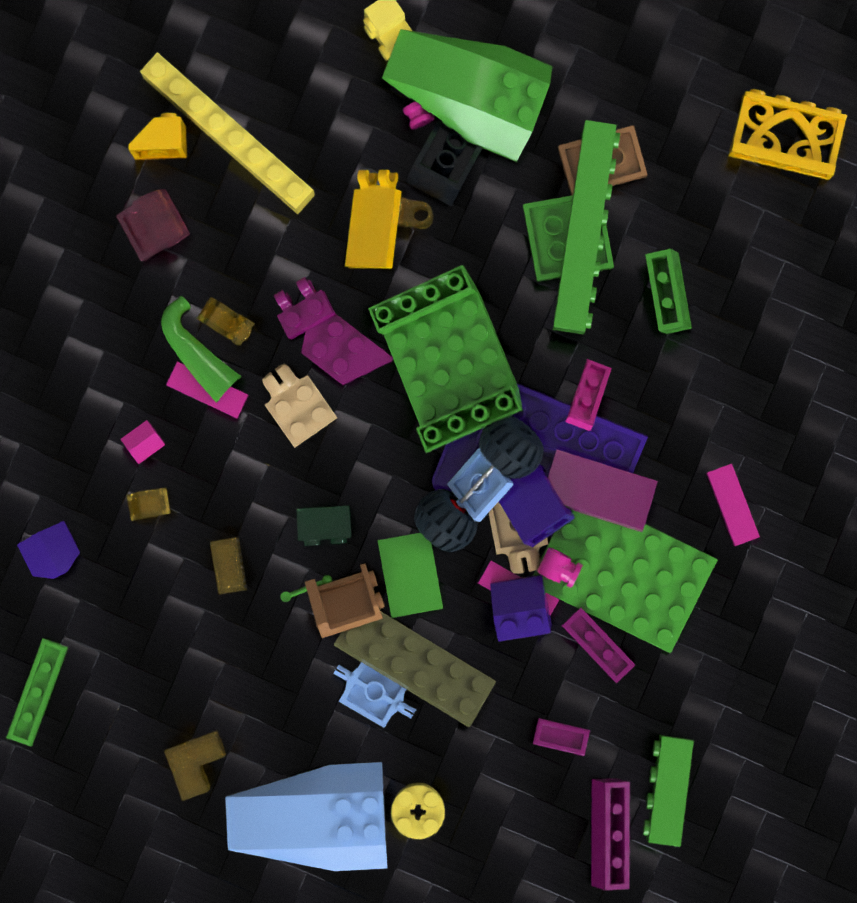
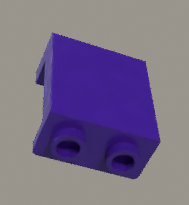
M540 464L536 470L525 477L509 478L514 485L499 500L500 505L522 542L531 547H534L575 519L572 511L562 503L544 473L546 469Z

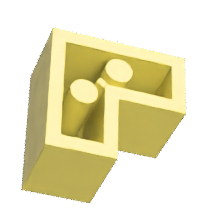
M378 0L364 9V29L371 39L376 38L381 46L378 49L387 61L401 29L412 31V29L405 21V13L396 0Z

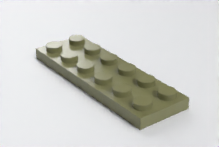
M381 612L383 619L340 633L334 646L468 727L472 725L496 683L492 678Z

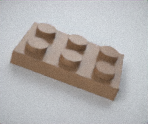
M634 125L616 130V133H620L618 149L613 148L612 158L616 159L614 174H609L608 184L614 186L647 177ZM581 140L558 146L571 196L574 192Z

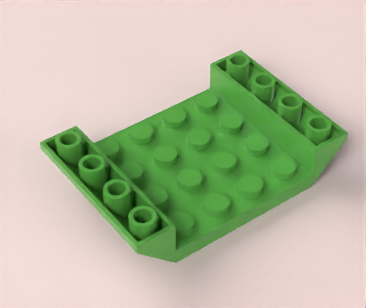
M463 265L368 308L377 332L383 334L420 424V427L416 429L426 453L523 410L518 385L482 297Z

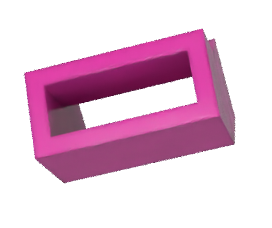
M147 420L121 438V441L138 464L165 445L164 441Z

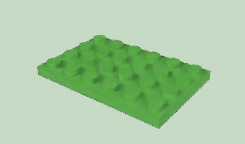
M571 510L575 519L553 533L541 557V561L548 547L569 556L572 559L571 562L575 564L579 562L583 566L572 588L566 586L567 583L562 580L558 583L543 576L546 593L578 609L582 608L585 612L671 653L717 562V558L645 524L643 531L639 532ZM536 570V571L534 572L533 576H535V575H541V574H539V573L537 572V570Z

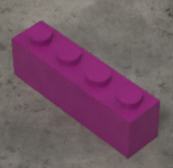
M617 778L592 779L591 885L603 890L629 889V781Z

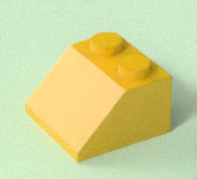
M163 113L161 117H154L129 144V151L135 160L187 158L186 126L182 118L177 117L175 113Z

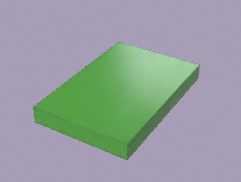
M421 533L378 540L391 618L443 609L431 542Z

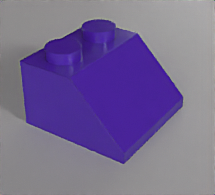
M542 575L490 583L493 617L498 642L551 633L552 623Z

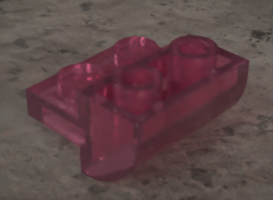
M166 189L156 190L132 202V206L116 215L140 261H146L164 248L171 247L190 235Z

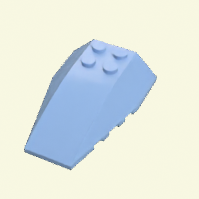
M382 762L327 765L226 796L228 850L332 871L387 868Z

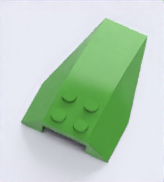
M401 29L382 79L409 99L415 100L428 113L434 114L447 127L453 128L466 141L517 162L532 134L550 86L552 66L506 46Z

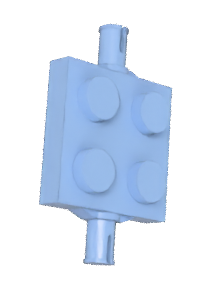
M362 662L353 672L342 667L340 664L337 666L336 669L343 673L335 670L333 674L347 681L345 691L339 702L385 728L390 717L397 711L410 719L412 718L413 714L410 712L415 713L416 709L403 702L405 688Z

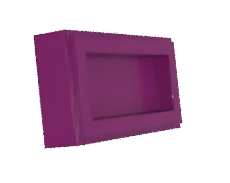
M538 718L533 744L584 756L590 730Z

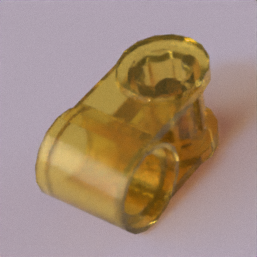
M401 197L397 226L425 229L432 224L433 212L427 203ZM423 209L428 212V217L424 221H418L414 218L418 210Z

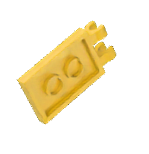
M359 170L357 179L360 189H354L345 266L349 268L392 269L401 191L396 189L398 173H390V170H379L377 174L369 173V170Z

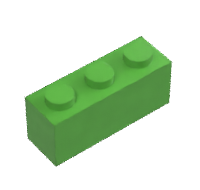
M666 249L645 254L659 331L669 334L692 329L679 253L672 249Z

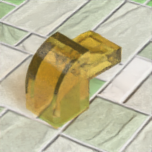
M210 297L196 318L236 345H241L250 336L251 328L255 324Z

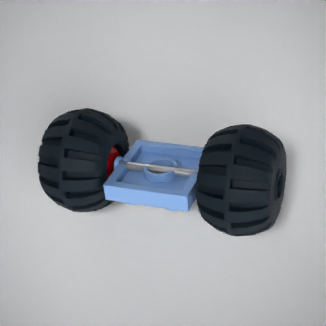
M514 416L505 417L484 427L480 435L479 448L447 484L452 492L446 489H437L428 493L418 503L414 520L420 533L434 546L447 552H454L467 546L476 534L478 522H481L514 485L509 477L514 479L525 477L539 466L543 457L544 447L537 434Z

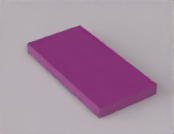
M556 450L548 475V480L566 508L639 532L643 531L658 481L561 450Z

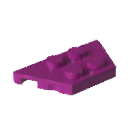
M337 314L305 332L301 353L342 385L393 361L392 356Z

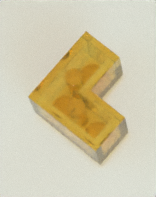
M217 730L165 750L182 801L208 792L211 789L202 765L226 755Z

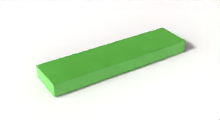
M42 638L6 738L30 747L33 746L68 646Z

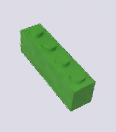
M659 735V741H654L653 756L657 757L656 766L651 767L649 782L653 783L652 793L647 794L646 809H650L649 820L645 819L643 824V835L647 836L646 840L649 843L681 846L694 743L691 739Z

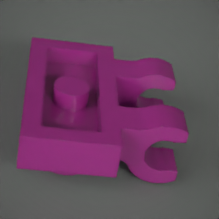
M306 277L296 282L299 290L305 297V300L294 305L290 295L283 290L274 295L278 305L283 310L277 317L287 337L291 340L335 315L325 292L320 290L316 293L313 284Z

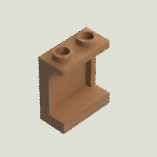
M366 564L360 565L361 573L321 586H317L315 579L305 582L316 624L322 638L383 619L380 609L384 608V603L380 592L375 593L373 588L378 586L373 571L368 572Z

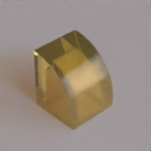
M166 488L139 491L127 495L131 521L171 513Z

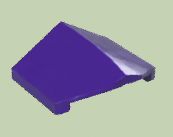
M65 521L44 529L17 544L32 576L55 579L68 572L80 554Z

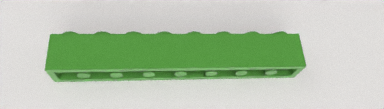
M585 120L552 330L584 334L586 328H591L593 313H588L590 302H595L597 287H592L593 277L599 276L601 262L596 261L597 251L603 250L605 237L600 235L601 225L606 226L608 210H604L605 199L610 200L612 184H608L609 174H614L616 159L612 158L613 148L618 149L620 133H616L617 125L589 120Z

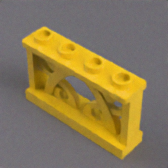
M751 89L750 92L746 91L742 97L728 156L830 180L834 176L835 164L847 115L841 114V110L837 108L827 107L826 110L816 108V104L812 102L802 101L799 104L791 102V98L782 95H776L774 98L766 96V93L761 90ZM755 105L762 106L766 111L764 115H759L756 112L757 120L762 123L760 126L753 123L748 115L749 109ZM773 109L779 110L781 112L774 115ZM805 117H809V118H813V119H812L811 122L809 123L808 120H807ZM792 119L800 127L807 140L795 143L786 154L781 152L778 138L768 130L780 122ZM821 121L829 122L833 127L832 136L825 140H818L817 136L822 135L826 131V129H819L818 123ZM744 124L755 130L746 144L740 143ZM763 135L771 139L773 142L772 148H764L763 143L768 140L761 138ZM831 144L828 161L824 163L822 162L820 146ZM802 146L810 147V149H803L806 152L805 157L798 156L797 148Z

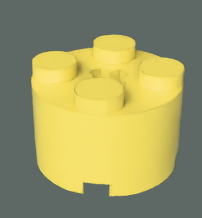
M412 783L405 786L397 793L393 800L391 811L393 823L400 833L409 838L424 839L430 837L439 830L444 820L445 809L442 797L428 784ZM417 804L421 805V809L426 810L425 813H421V817H415V813L410 811L415 809Z

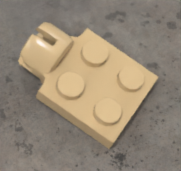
M284 364L275 369L283 382L278 384L271 372L262 379L263 385L271 395L269 402L264 405L295 448L337 419V417L309 376L306 375L299 379L294 375L289 366Z
M498 501L489 511L496 554L502 553L508 556L510 569L515 574L525 572L524 557L527 559L529 572L536 571L541 563L540 547L549 544L548 538L534 547L524 544Z

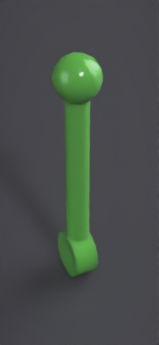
M325 575L322 580L316 583L317 586H321L333 580L331 576ZM306 586L290 593L283 592L281 600L289 602L291 597L306 592Z

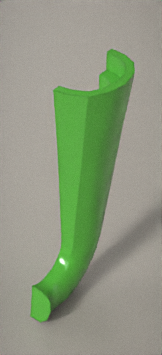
M180 296L169 304L163 312L161 320L163 333L183 364L217 403L223 394L242 376L218 359L182 326L181 317L184 312L190 310L191 306L184 297Z

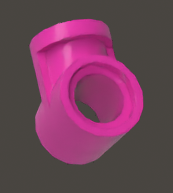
M548 547L537 572L558 583L562 580L567 583L566 586L572 588L583 564L579 562L575 564L571 562L572 559L569 556Z

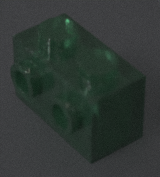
M350 506L296 509L298 541H304L305 546L320 545V540L330 539L331 544H346V538H352Z

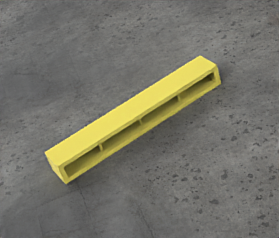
M158 52L140 71L143 78L294 212L298 214L315 196L314 190Z

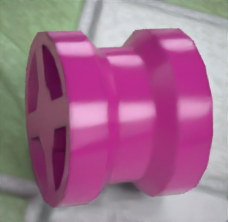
M413 102L403 108L404 114L409 116L411 129L422 127L435 119L431 112L428 113L417 102Z

